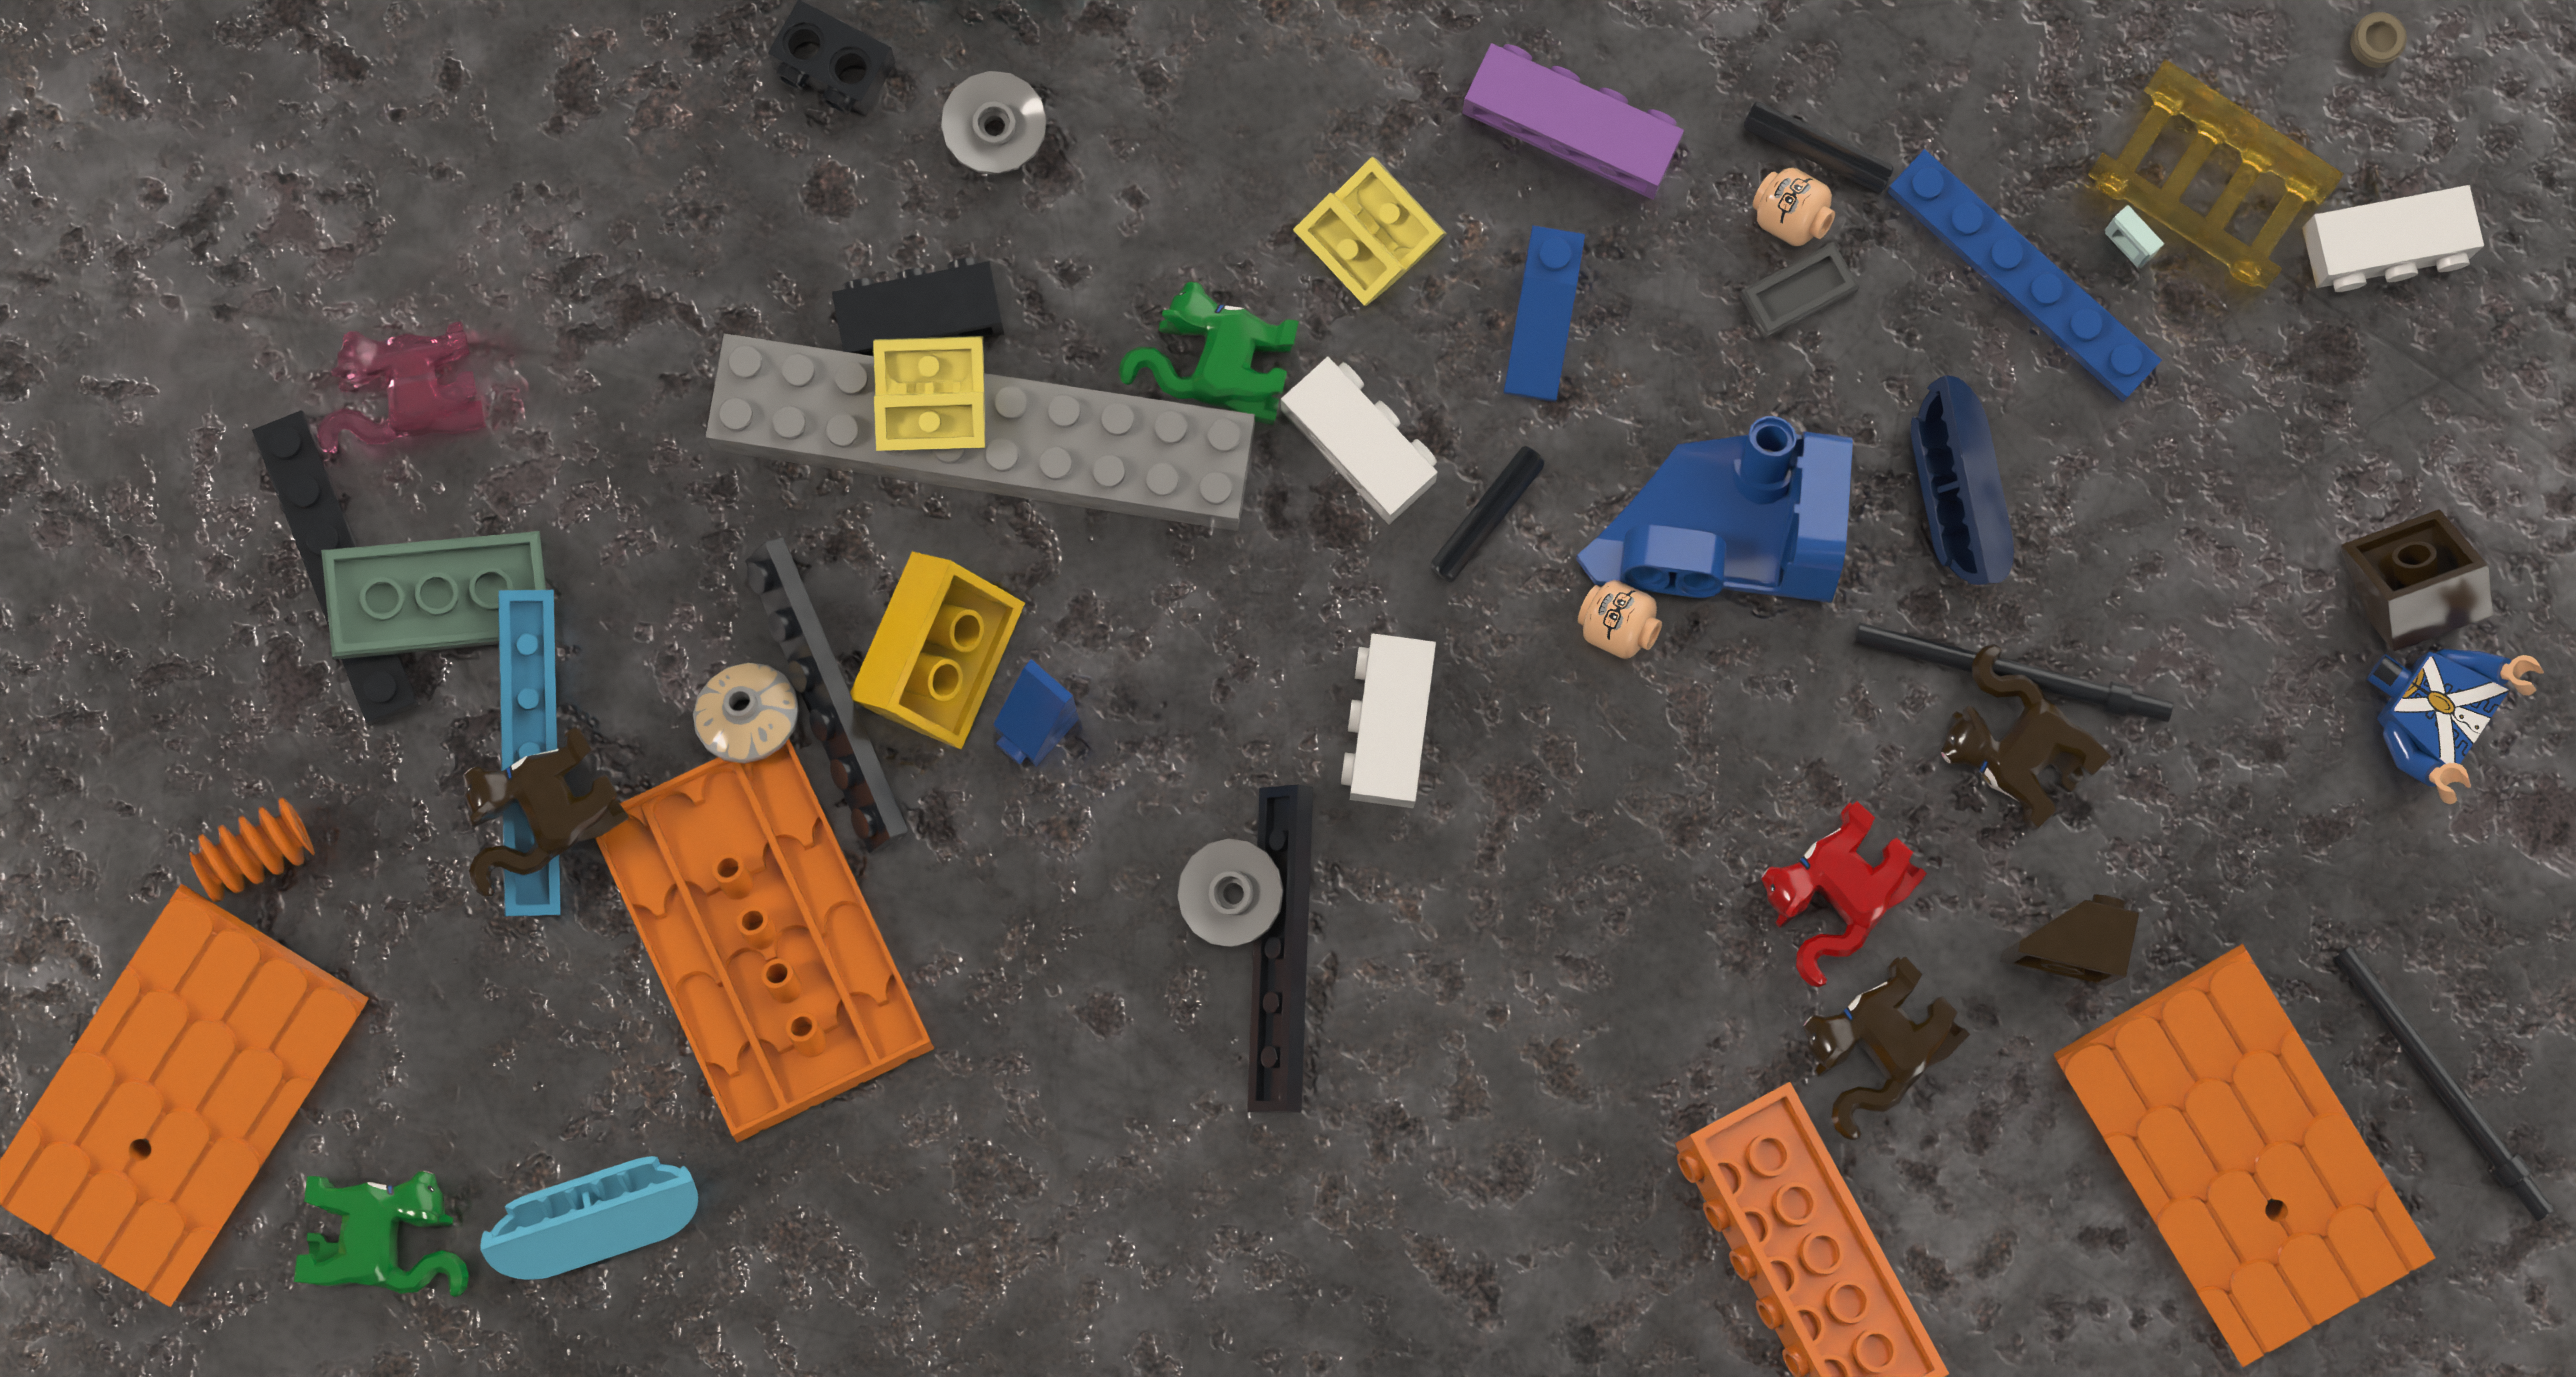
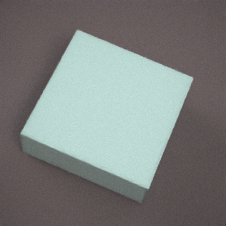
M2129 205L2121 210L2105 229V234L2139 268H2142L2164 245L2162 240Z

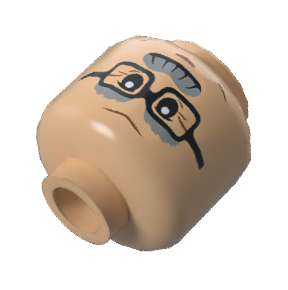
M1797 168L1784 169L1779 174L1771 172L1758 188L1753 200V208L1757 210V222L1760 227L1792 246L1804 245L1813 237L1821 239L1828 232L1835 218V211L1830 209L1832 194L1829 187Z
M1611 580L1602 587L1595 585L1587 594L1578 615V623L1583 625L1585 640L1622 659L1631 658L1641 648L1651 649L1662 627V621L1656 619L1657 606L1655 599L1618 580Z

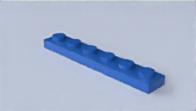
M1925 149L1889 186L1887 190L1889 195L2122 402L2130 396L2162 361L2159 356Z

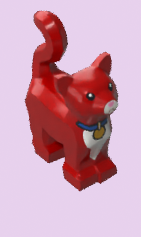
M1858 801L1853 805L1849 803L1839 815L1842 822L1841 827L1812 844L1796 864L1786 867L1771 866L1763 873L1761 878L1767 890L1768 901L1779 914L1775 922L1779 928L1785 926L1795 916L1806 910L1815 891L1819 892L1847 923V928L1843 935L1818 934L1805 940L1799 948L1796 957V968L1801 978L1809 985L1815 987L1826 985L1827 978L1817 964L1819 957L1823 955L1849 957L1863 947L1869 933L1882 919L1886 911L1907 899L1927 875L1922 868H1918L1910 863L1913 851L1897 837L1892 839L1882 849L1884 859L1874 868L1856 852L1875 819Z

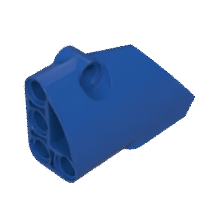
M1765 416L1757 419L1751 425L1748 435L1677 444L1635 498L1595 540L1576 556V560L1595 585L1603 586L1611 580H1618L1641 591L1696 598L1715 596L1722 589L1832 603L1842 572L1846 551L1853 447L1852 437L1803 431L1802 435H1798L1792 425L1786 420L1776 416Z

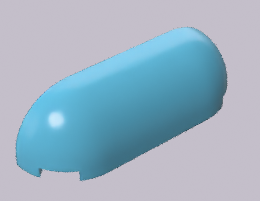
M655 1156L638 1158L527 1194L510 1202L505 1206L508 1214L494 1226L491 1232H483L480 1245L481 1252L492 1268L506 1276L524 1280L548 1278L659 1242L676 1234L694 1216L698 1206V1192L694 1180L685 1166L678 1168L669 1164H660L658 1157Z

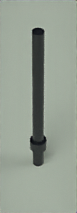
M1861 622L1858 624L1854 643L1971 673H1973L1972 663L1978 653ZM1998 658L1993 666V672L1998 676L2025 675L2038 684L2041 691L2103 706V712L2125 717L2128 712L2167 723L2172 714L2174 702L2133 692V686L2115 681L2105 685L2003 658Z
M2352 945L2335 956L2334 959L2493 1164L2495 1168L2491 1172L2503 1188H2511L2537 1222L2553 1212L2554 1207L2528 1175L2532 1170L2518 1152L2515 1154L2510 1152Z

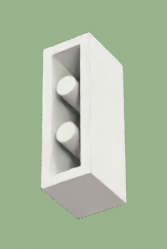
M2470 185L2315 214L2302 228L2316 288L2334 285L2335 292L2360 288L2367 284L2366 279L2385 275L2387 282L2409 279L2418 275L2417 269L2437 266L2438 272L2461 269L2470 264L2469 259L2484 246Z
M1327 356L1281 398L1280 410L1390 525L1436 483L1438 472L1433 466L1437 463V460L1418 439L1410 443L1399 432L1397 427L1401 423L1386 404L1379 400L1374 405L1362 393L1360 389L1364 387V383L1349 365L1342 362L1337 366Z
M1371 634L1370 647H1359L1355 679L1365 680L1362 701L1352 700L1348 732L1358 733L1355 754L1345 752L1341 785L1351 786L1349 800L1414 808L1436 642Z

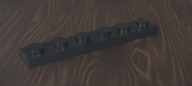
M300 410L255 428L252 432L329 627L321 550L358 547L307 415ZM400 653L341 659L365 722L369 726L420 706Z
M781 537L764 542L745 561L748 567L749 583L752 589L760 595L768 614L770 633L782 647L789 664L790 680L795 689L801 692L810 713L809 721L812 732L822 742L831 763L830 772L835 785L843 791L851 810V822L855 833L859 838L863 839L869 854L887 848L908 832L906 824L784 538Z
M1296 784L1259 788L1257 847L1265 851L1279 869L1284 891L1280 913L1271 928L1256 939L1253 944L1247 1112L1302 1113L1313 787Z

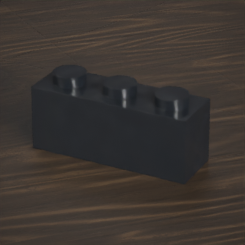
M962 258L948 263V269L927 273L925 268H911L896 273L895 280L875 283L872 278H860L844 283L843 290L832 292L843 352L874 356L873 341L875 339L983 336V339L1004 335L990 261L979 263L978 258Z

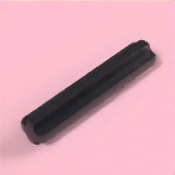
M1755 102L1752 105L1745 119L1744 128L1747 131L1875 192H1882L1885 189L1893 173V166L1890 163L1761 102Z
M1524 446L1518 451L1432 560L1431 569L1438 576L1448 582L1456 579L1543 469L1545 460L1539 453L1528 446Z

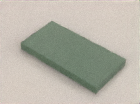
M540 531L321 550L332 660L499 644L498 591L546 590Z

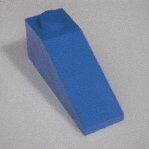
M1532 225L1503 394L1556 402L1585 234Z
M1032 659L1023 668L993 725L996 733L1001 736L996 745L1019 765L1026 758L1037 767L1075 725L1079 717L1073 695Z

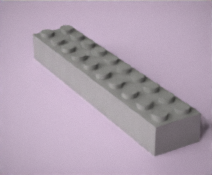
M724 333L705 437L713 451L1234 531L1239 530L1255 429L1254 414L984 373L985 448L876 451L874 356Z

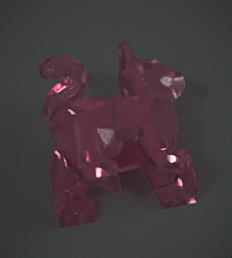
M459 321L449 324L445 334L437 337L402 334L381 342L366 338L358 331L346 333L342 339L341 349L337 353L338 367L331 370L332 376L341 378L338 383L340 392L361 387L384 376L388 393V419L380 424H375L360 411L341 408L331 412L322 420L318 428L317 438L319 446L323 451L328 454L337 452L338 433L344 429L350 430L367 444H387L399 437H416L429 433L456 434L487 427L481 400L468 401L478 394L473 372H461L454 383L439 385L435 370L440 366L471 354L463 323Z

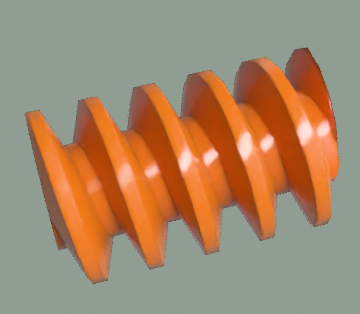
M284 797L278 799L280 815L274 817L264 806L258 808L260 825L254 827L243 815L238 817L240 834L236 836L224 825L218 826L220 843L216 845L204 834L198 836L200 852L194 854L192 851H189V856L199 881L213 902L219 903L223 901L225 897L224 884L233 893L238 894L242 892L245 888L244 875L254 884L262 883L265 879L264 866L275 875L283 873L285 869L284 856L296 866L303 864L305 860L304 847L314 856L315 852L301 818Z

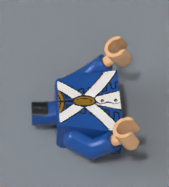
M2441 649L2436 653L2428 652L2421 656L2409 670L2387 654H2384L2373 667L2366 680L2391 696L2378 715L2377 720L2384 727L2383 738L2396 767L2429 787L2437 786L2440 798L2444 803H2455L2457 801L2456 794L2447 785L2452 782H2460L2465 787H2471L2467 771L2460 763L2510 691L2503 684L2511 681L2516 690L2522 695L2533 694L2536 691L2534 685L2531 682L2520 680V677L2527 671L2543 674L2544 671L2535 658L2527 655L2518 656L2511 661L2507 657L2482 651Z

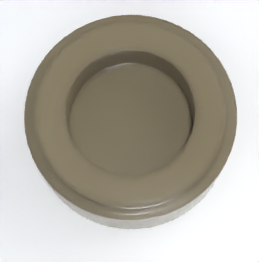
M2374 12L2362 18L2353 29L2350 37V46L2354 56L2362 64L2372 68H2382L2392 64L2404 51L2407 42V34L2403 24L2395 16L2385 12Z

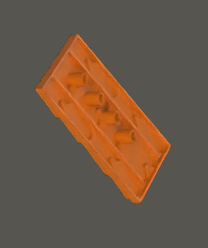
M790 738L782 748L765 759L744 764L724 761L718 757L620 803L629 819L604 835L595 838L726 1124L737 1143L759 1133L763 1129L766 1130L806 1111L811 1106H816L850 1090L861 1082L864 1083L908 1062L907 1060L915 1059L935 1049Z
M181 883L1 1157L0 1205L8 1212L45 1234H50L55 1240L92 1262L102 1265L101 1267L141 1291H146L151 1297L171 1308L353 1026L369 998Z
M2243 943L2054 1053L2068 1081L2242 1367L2312 1329L2314 1325H2319L2361 1301L2360 1299L2366 1298L2404 1277L2411 1270H2416L2436 1258Z

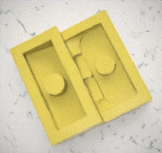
M1371 157L1335 194L1329 193L1293 229L1364 306L1369 305L1393 285L1447 235L1442 227L1374 157Z
M983 336L875 339L873 341L876 451L985 448Z

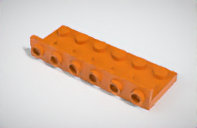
M1791 1082L1782 1085L1675 1143L1679 1151L1677 1161L1682 1173L1689 1182L1697 1184L1706 1201L1703 1203V1209L1709 1223L1716 1231H1722L1732 1249L1729 1253L1731 1263L1737 1274L1743 1280H1748L1759 1299L1756 1301L1759 1316L1769 1329H1775L1785 1347L1782 1351L1783 1359L1794 1377H1945L1949 1375Z

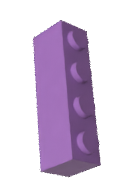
M1493 43L1490 44L1464 99L1462 114L1654 200L1684 132L1683 129L1676 126V121L1672 117L1654 109H1649L1646 113L1628 105V99L1612 89L1600 88L1597 91L1579 83L1580 78L1575 73L1563 67L1552 66L1550 70L1532 62V56L1517 46L1505 44L1501 48Z

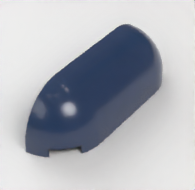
M1945 375L1927 387L1930 391L1922 402L1918 417L1912 416L1911 439L1933 546L1940 563L1943 566H1949L1958 577L1967 581V583L1974 585L1996 584L2005 580L2011 571L2014 545L1991 431L1985 411L1974 391L1960 378Z

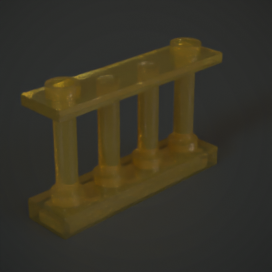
M2164 59L2143 90L2152 96L2153 106L2117 160L2102 152L2087 175L2096 180V187L2105 195L2115 200H2122L2124 198L2230 267L2229 272L2238 281L2251 287L2259 285L2266 289L2282 270L2280 266L2268 258L2305 201L2311 202L2314 200L2321 205L2334 191L2344 173ZM2180 114L2197 125L2198 134L2162 188L2159 189L2134 173V171L2171 115L2176 116ZM2224 142L2241 153L2240 157L2243 162L2206 218L2179 202V199L2214 146ZM2269 171L2286 182L2287 192L2249 247L2223 229L2260 173H2267Z

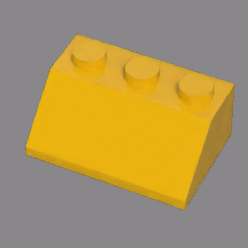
M912 551L850 691L853 702L885 719L952 747L962 749L1025 602L951 560Z

